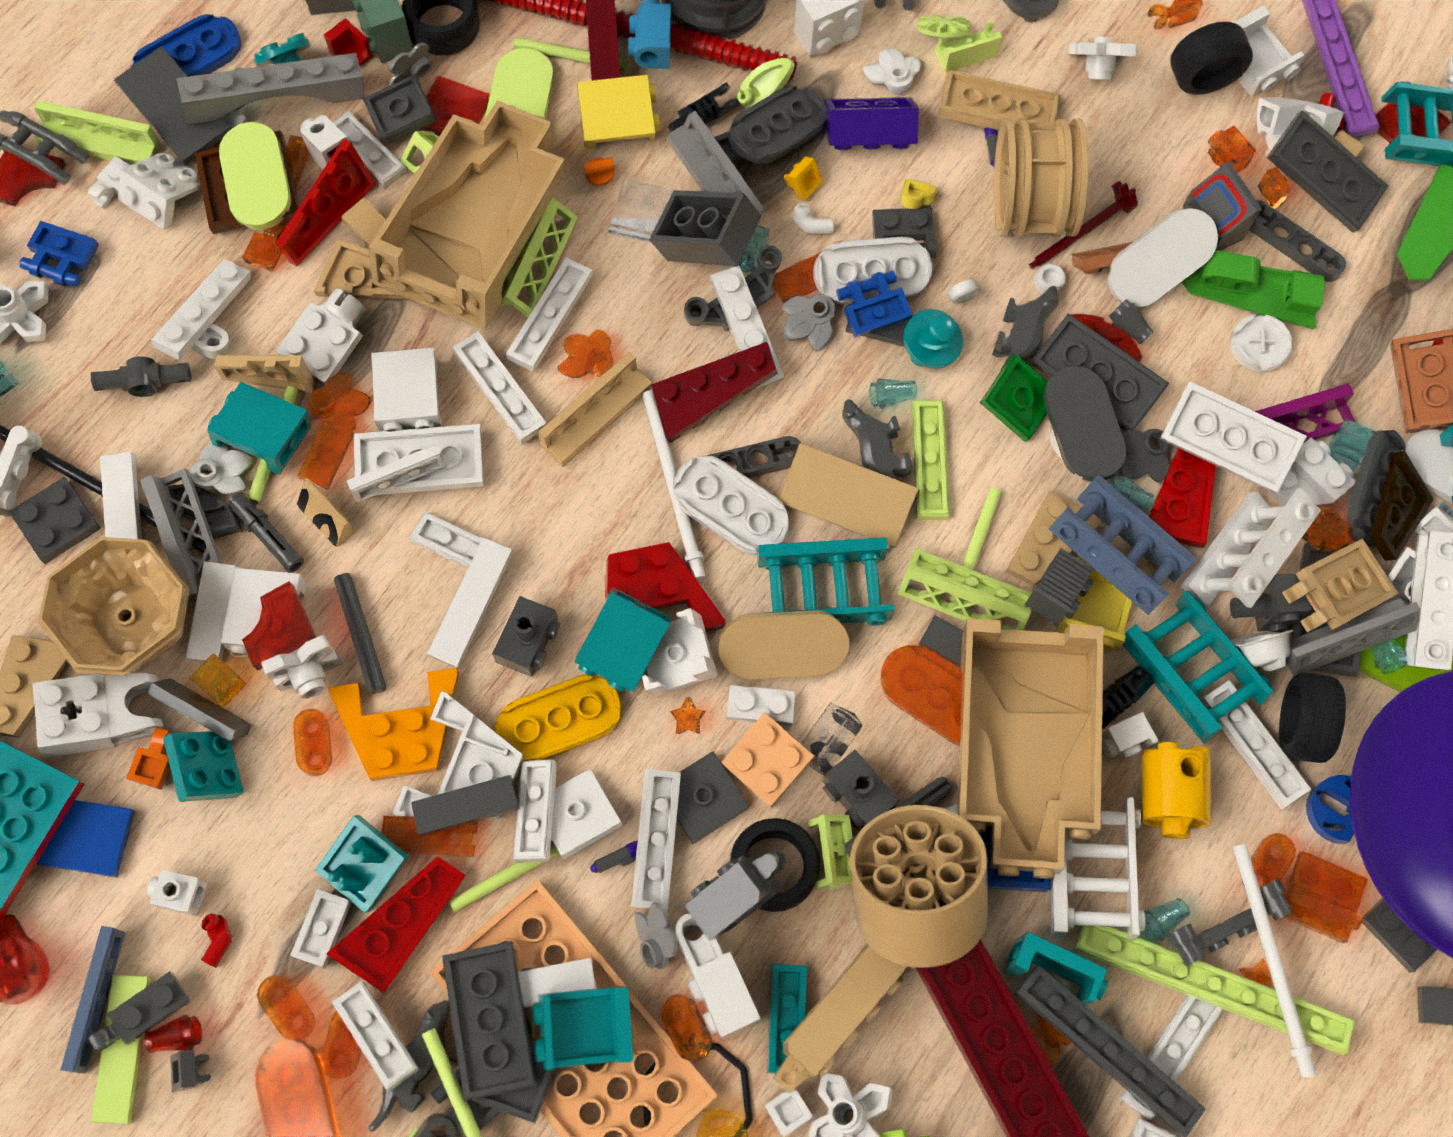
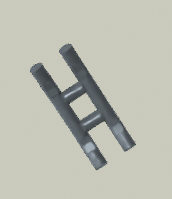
M5 110L0 112V120L2 122L19 128L10 139L0 133V149L34 165L61 184L66 185L71 175L46 158L55 146L82 164L88 160L90 155L69 138L30 120L22 113ZM31 134L43 139L34 151L21 146Z

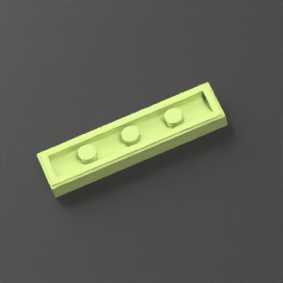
M913 401L915 487L919 488L915 496L916 520H948L949 500L944 401Z
M112 975L107 1014L149 986L151 977ZM108 1016L106 1017L105 1027L112 1024ZM143 1035L129 1045L125 1044L122 1038H119L101 1051L92 1123L131 1124Z

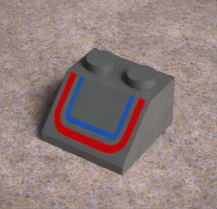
M1230 162L1222 165L1191 190L1182 206L1183 209L1201 210L1212 218L1218 232L1216 251L1242 241L1262 210Z

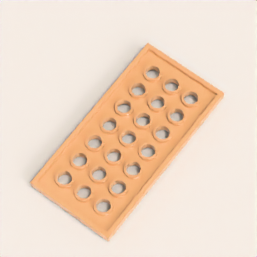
M538 879L450 953L453 954L512 941L516 948L515 956L518 972L527 969L551 966L546 962L545 954L549 948L559 946L565 952V958L562 963L587 958L592 959L596 989L618 986L627 987ZM538 920L542 923L543 931L538 938L529 939L525 937L523 929L528 921ZM442 960L429 973L448 995ZM630 989L629 1003L633 1062H605L604 1067L597 1072L589 1071L586 1065L557 1067L554 1071L540 1111L561 1137H605L610 1131H618L623 1137H674L718 1096ZM533 1007L525 1008L526 1020L530 1021L533 1026V1032L529 1040L535 1043V1040L541 1039L540 1025L534 1024ZM642 1054H649L655 1060V1068L648 1075H641L635 1069V1060ZM564 1075H573L577 1079V1091L571 1096H563L558 1090V1082ZM615 1078H622L628 1084V1093L620 1100L612 1099L608 1094V1085ZM667 1081L676 1084L679 1091L677 1099L672 1103L662 1102L657 1093L659 1086ZM590 1102L596 1103L601 1110L600 1119L592 1125L584 1123L580 1116L582 1107ZM638 1106H645L651 1112V1121L644 1128H637L631 1122V1112Z

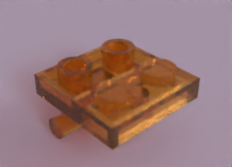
M1302 851L1298 853L1285 892V897L1293 912L1283 918L1340 943H1346L1349 940L1351 930H1358L1362 924L1363 918L1357 916V911L1368 879Z

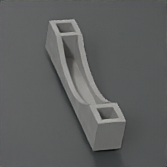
M356 53L176 78L187 125L216 121L243 105L272 97L310 96L334 103L364 98L363 77Z

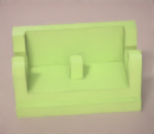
M993 21L985 24L984 31L950 42H946V38H938L934 51L945 73L948 70L953 71L997 57L1002 35L1000 31L992 32L994 27Z
M823 814L820 817L808 820L809 828L819 826L826 878L816 882V889L827 887V890H835L852 885L850 857L844 848L845 843L853 838L850 815Z

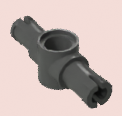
M149 357L130 358L126 361V366H120L118 370L91 372V384L94 391L122 388L123 391H128L130 395L137 397L154 395L157 392V388L163 387V384L191 382V370L188 362L160 365V363H155Z

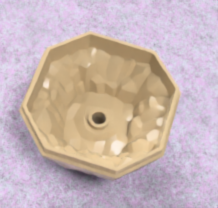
M101 537L47 576L38 623L76 672L127 676L134 671H139L142 666L159 659L161 654L173 648L177 640L183 635L189 587L151 540Z

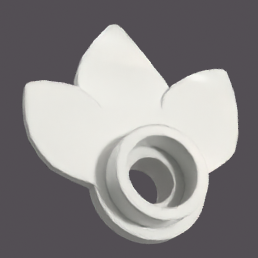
M887 48L880 52L878 57L879 63L864 66L863 72L871 82L885 84L890 92L901 94L909 90L913 82V76L921 69V63L916 56L904 58L898 50Z
M224 442L220 447L210 443L201 451L200 461L191 467L190 476L193 484L205 490L216 489L222 494H236L246 489L243 480L239 476L250 467L253 458L240 450L228 451V446ZM202 472H211L208 475L202 474Z

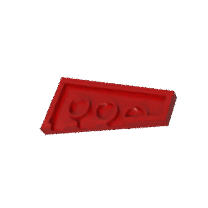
M345 139L341 141L276 241L277 246L287 260L295 266H298L342 220L341 216L364 198L376 185V182L351 142Z

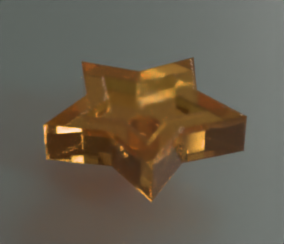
M686 697L681 708L670 711L677 721L676 734H681L687 730L700 734V720L706 711L697 709L692 699Z
M1264 958L1260 959L1253 968H1239L1244 978L1270 988L1273 985V980Z

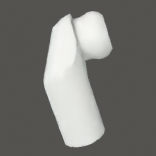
M804 203L797 204L794 207L793 220L805 233L833 234V219H815L810 214L809 206Z

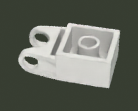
M131 673L127 676L93 674L33 682L37 743L43 757L48 758L115 748L119 744L152 736L156 727L163 729L164 726L161 719L136 716L128 711L130 702L136 696L148 692L151 684L158 681V677L148 673ZM79 712L76 713L77 718L72 720L69 719L68 716L71 713Z
M688 913L679 919L675 930L678 946L692 977L688 981V987L696 1004L700 1002L704 1004L707 1013L702 1014V1018L710 1036L712 1037L717 1034L719 1041H722L758 1024L760 1017L731 952L723 955L716 938L709 941L703 931L702 936L695 941L684 937L683 932L688 927L695 926L702 931L691 914Z

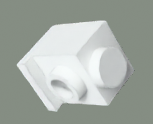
M1143 712L1107 728L1102 733V749L1106 756L1112 759L1120 755L1128 759L1145 749H1151L1159 742Z
M161 870L159 877L154 876L149 882L147 896L151 897L149 904L197 916L208 883L197 877ZM175 884L177 887L176 893L169 896L172 885Z

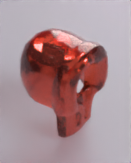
M8 914L0 922V1003L16 1005L32 999L42 991L49 979L50 965L43 948L33 939L27 937L23 927L14 915Z

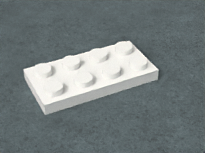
M1189 381L1160 440L1276 494L1279 492L1306 435Z
M480 424L354 434L355 477L438 444L446 464L445 467L377 495L484 487Z

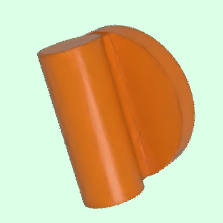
M612 157L606 159L595 158L583 164L585 177L593 185L602 186L608 184L614 177L615 167Z

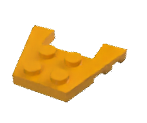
M457 668L427 672L431 705L363 715L361 686L359 683L328 687L331 698L371 781L438 771L447 726L432 721L430 718L441 691L446 692L453 698L455 686L459 678Z

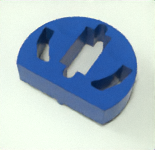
M1337 775L1329 777L1317 784L1307 798L1306 812L1311 826L1322 838L1332 843H1348L1354 835L1350 811L1351 776ZM1325 793L1347 806L1345 811L1349 814L1342 816L1319 802L1321 797L1318 795ZM1322 825H1324V826H1326V827H1337V826H1340L1341 829H1340V830H1330V829H1328V828L1323 827Z

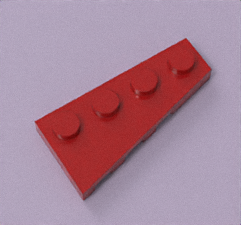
M1177 448L1148 517L1181 544L1201 548L1207 544L1216 466Z
M437 856L328 951L326 955L382 993H385L466 875Z

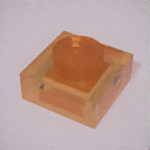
M1278 167L1268 169L1258 184V188L1265 201L1274 209L1282 206L1291 191L1288 180L1282 176Z

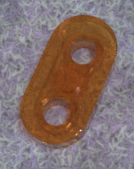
M305 709L295 717L293 722L296 763L305 774L320 776L327 772L332 764L329 722L319 710ZM312 723H317V730L313 733H308V726ZM315 755H320V762L317 765H311V758Z
M1275 833L1265 837L1251 857L1255 874L1260 875L1263 879L1262 886L1278 878L1282 882L1295 859V845L1284 834ZM1271 847H1275L1279 851L1278 858L1271 855Z
M273 975L264 979L258 988L257 999L279 1033L284 1038L293 1041L303 1040L308 1037L314 1029L315 1016L294 984L289 979L280 975ZM277 988H282L283 997L275 1001L273 999V992ZM301 1016L303 1019L302 1026L299 1029H294L292 1026L293 1019Z
M674 994L667 998L662 1006L661 1019L677 1054L683 1059L694 1062L703 1060L710 1052L712 1037L693 999L679 994Z
M336 1011L330 1021L320 1063L325 1074L332 1078L342 1079L354 1073L362 1050L351 1032L346 1030L344 1021ZM344 1053L347 1057V1062L344 1066L338 1067L336 1065V1057Z

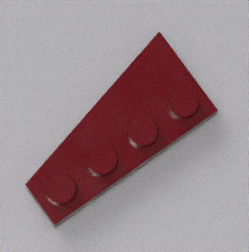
M764 342L651 384L666 436L670 443L680 437L679 434L688 428H695L704 422L703 419L708 415L729 406V402L739 395H746L778 374L768 343Z

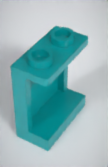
M240 382L235 391H231L228 394L225 405L218 415H214L211 418L207 431L214 446L220 447L224 442L265 460L269 471L280 475L312 426L306 409Z
M612 587L574 662L579 664L578 669L592 677H596L598 674L608 679L607 683L611 687L625 692L626 689L634 692L670 624L671 617Z
M1029 932L1015 940L1002 971L1010 976L1017 977L1027 972L1031 963L1040 965L1042 968L1077 984L1079 990L1076 997L1085 1005L1094 1003L1096 999L1101 1000L1108 985V980L1104 979L1107 972L1106 968Z
M618 986L538 994L539 1002L533 1003L534 1024L540 1025L541 1039L535 1040L536 1061L542 1062L545 1070L614 1061L618 1063L633 1062L628 987Z

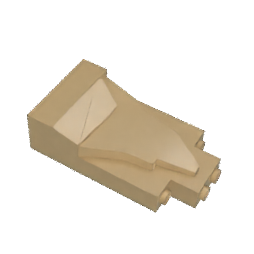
M498 100L482 125L453 114L369 246L373 284L486 330L501 304L502 286L506 276L564 179L565 159L558 157L554 153L546 152L551 144L552 122Z
M967 618L961 642L960 673H963L957 814L967 820L977 832H985L986 827H991L990 869H998L999 875L1019 876V871L1033 872V877L1053 879L1055 878V873L1060 874L1064 870L1065 832L1070 833L1069 837L1072 839H1091V834L1095 835L1101 830L1103 626L1069 624L1065 633L1001 629V620Z

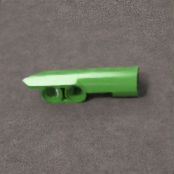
M1440 165L1396 253L1409 281H1428L1453 249V167Z
M1215 250L1208 262L1182 281L1183 285L1192 295L1263 316H1273L1278 320L1309 329H1315V314L1322 306L1325 278L1323 275L1260 266V260L1255 257Z

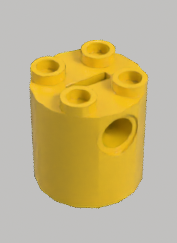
M1161 742L1158 743V749L1143 750L1141 821L1143 824L1160 828L1162 836L1170 839L1190 838V829H1201L1212 825L1210 748L1195 746L1189 749H1179L1178 743Z

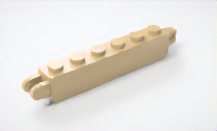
M867 944L784 1041L783 1053L786 1055V1058L773 1077L777 1084L786 1092L791 1093L808 1077H815L818 1073L823 1077L835 1064L836 1060L832 1056L840 1046L847 1049L857 1038L859 1033L855 1029L862 1020L865 1019L869 1022L879 1012L882 1006L878 1001L886 992L891 996L904 981L900 975L908 966L887 960Z

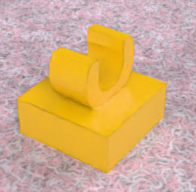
M805 156L800 163L793 165L794 169L789 174H785L783 177L788 187L793 188L797 198L806 201L824 180L815 160Z

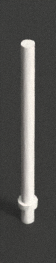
M649 390L644 392L642 396L686 551L684 560L686 565L690 566L691 573L695 579L700 581L706 578L702 565L704 560L703 553L698 551L689 515L681 510L674 498L673 483L677 472L654 392Z
M1247 844L1234 846V854L1293 1047L1290 1049L1291 1056L1296 1057L1302 1078L1315 1076L1316 1073L1310 1056L1313 1050L1311 1045H1307Z

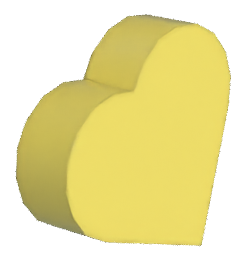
M905 179L900 203L908 209H918L922 205H930L935 201L937 190L929 183Z

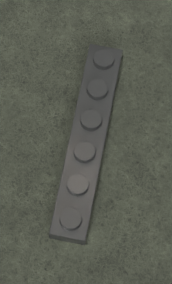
M1035 965L1014 993L1180 1137H1187L1206 1108L1040 965Z

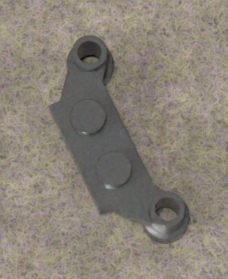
M767 245L760 249L757 257V270L745 277L757 309L775 295L771 288L775 272L781 265L782 253L773 245ZM765 261H770L773 264L768 265L765 263ZM692 297L686 301L684 316L690 325L722 326L725 331L730 328L718 298H715L708 304L700 297ZM698 312L700 313V315L693 316L691 313Z
M1279 878L1260 887L1268 916L1272 915L1274 920H1278L1293 912L1283 894L1286 890ZM1249 908L1196 935L1189 923L1165 935L1171 948L1175 947L1185 966H1188L1205 957L1201 950L1206 947L1212 953L1229 944L1226 937L1237 932L1241 938L1257 930L1252 910Z

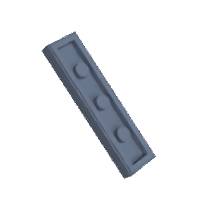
M101 926L60 1070L84 1074L87 1072L93 1051V1045L88 1038L97 1032L100 1026L112 982V975H114L125 936L123 931L106 926Z

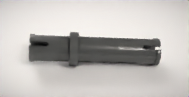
M238 492L228 500V507L244 522L243 527L248 532H253L288 573L295 572L303 565L304 559L300 557L267 520L268 515L263 510H258L245 496L244 492Z

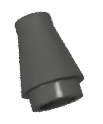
M1127 299L1108 316L1113 321L1112 325L1134 338L1139 344L1154 332L1135 303L1131 304Z

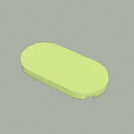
M518 48L502 56L496 65L485 119L498 100L546 120L554 75L552 64L543 53L531 48Z
M246 122L239 124L225 134L219 146V157L229 207L236 220L253 230L269 229L283 220L282 216L286 210L287 212L289 211L292 203L280 142L275 133L262 123Z

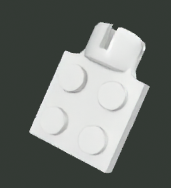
M339 288L335 289L327 301L320 306L310 302L276 350V353L279 355H302L311 375L327 386L330 385L363 337L356 330V324L366 308L353 295H346V291Z

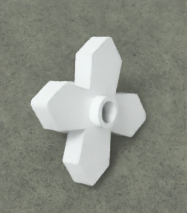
M1094 37V43L1069 42L1068 54L1087 55L1085 71H1088V79H1111L1112 72H1115L1116 56H1137L1138 44L1112 43V37Z
M44 281L25 282L18 291L4 287L0 283V344L15 329L26 342L45 340L46 324L40 317L34 314L48 303L49 288Z
M321 635L305 642L302 647L294 649L288 654H278L261 662L266 676L270 680H274L279 691L294 687L295 692L300 693L302 699H309L326 691L327 686L325 682L327 677L324 672L341 665L335 649L331 648L325 635Z
M826 1073L823 1077L821 1076L818 1094L828 1106L827 1115L811 1123L809 1137H880L869 1121L889 1111L893 1093L892 1089L869 1083L854 1096L845 1077ZM853 1110V1119L848 1123L846 1120L847 1113Z

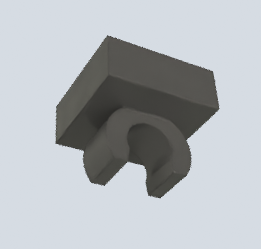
M194 1050L179 1051L171 1055L172 1092L186 1091L196 1087V1084L210 1080V1074L199 1075L196 1072L197 1063L210 1060L209 1055L200 1054L194 1057Z

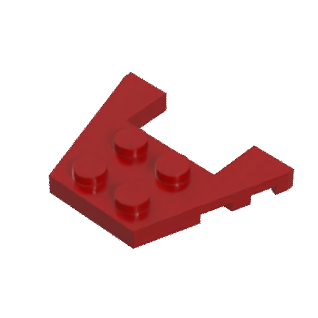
M670 542L608 554L606 559L605 598H607L611 588L614 587L656 610L687 604L688 609L691 608L702 616L706 632L721 629L725 626V619Z

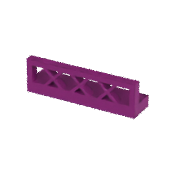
M1349 383L1255 411L1306 435L1303 443L1311 437L1316 440L1352 429L1357 425L1347 405L1349 399L1354 395ZM1338 409L1344 422L1335 424L1326 420L1327 412ZM1305 418L1316 423L1315 430L1308 433L1297 428L1299 420Z

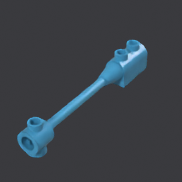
M642 0L640 7L637 9L636 16H630L629 31L630 34H635V37H629L628 54L629 56H634L635 62L643 68L670 69L671 4H660V0Z

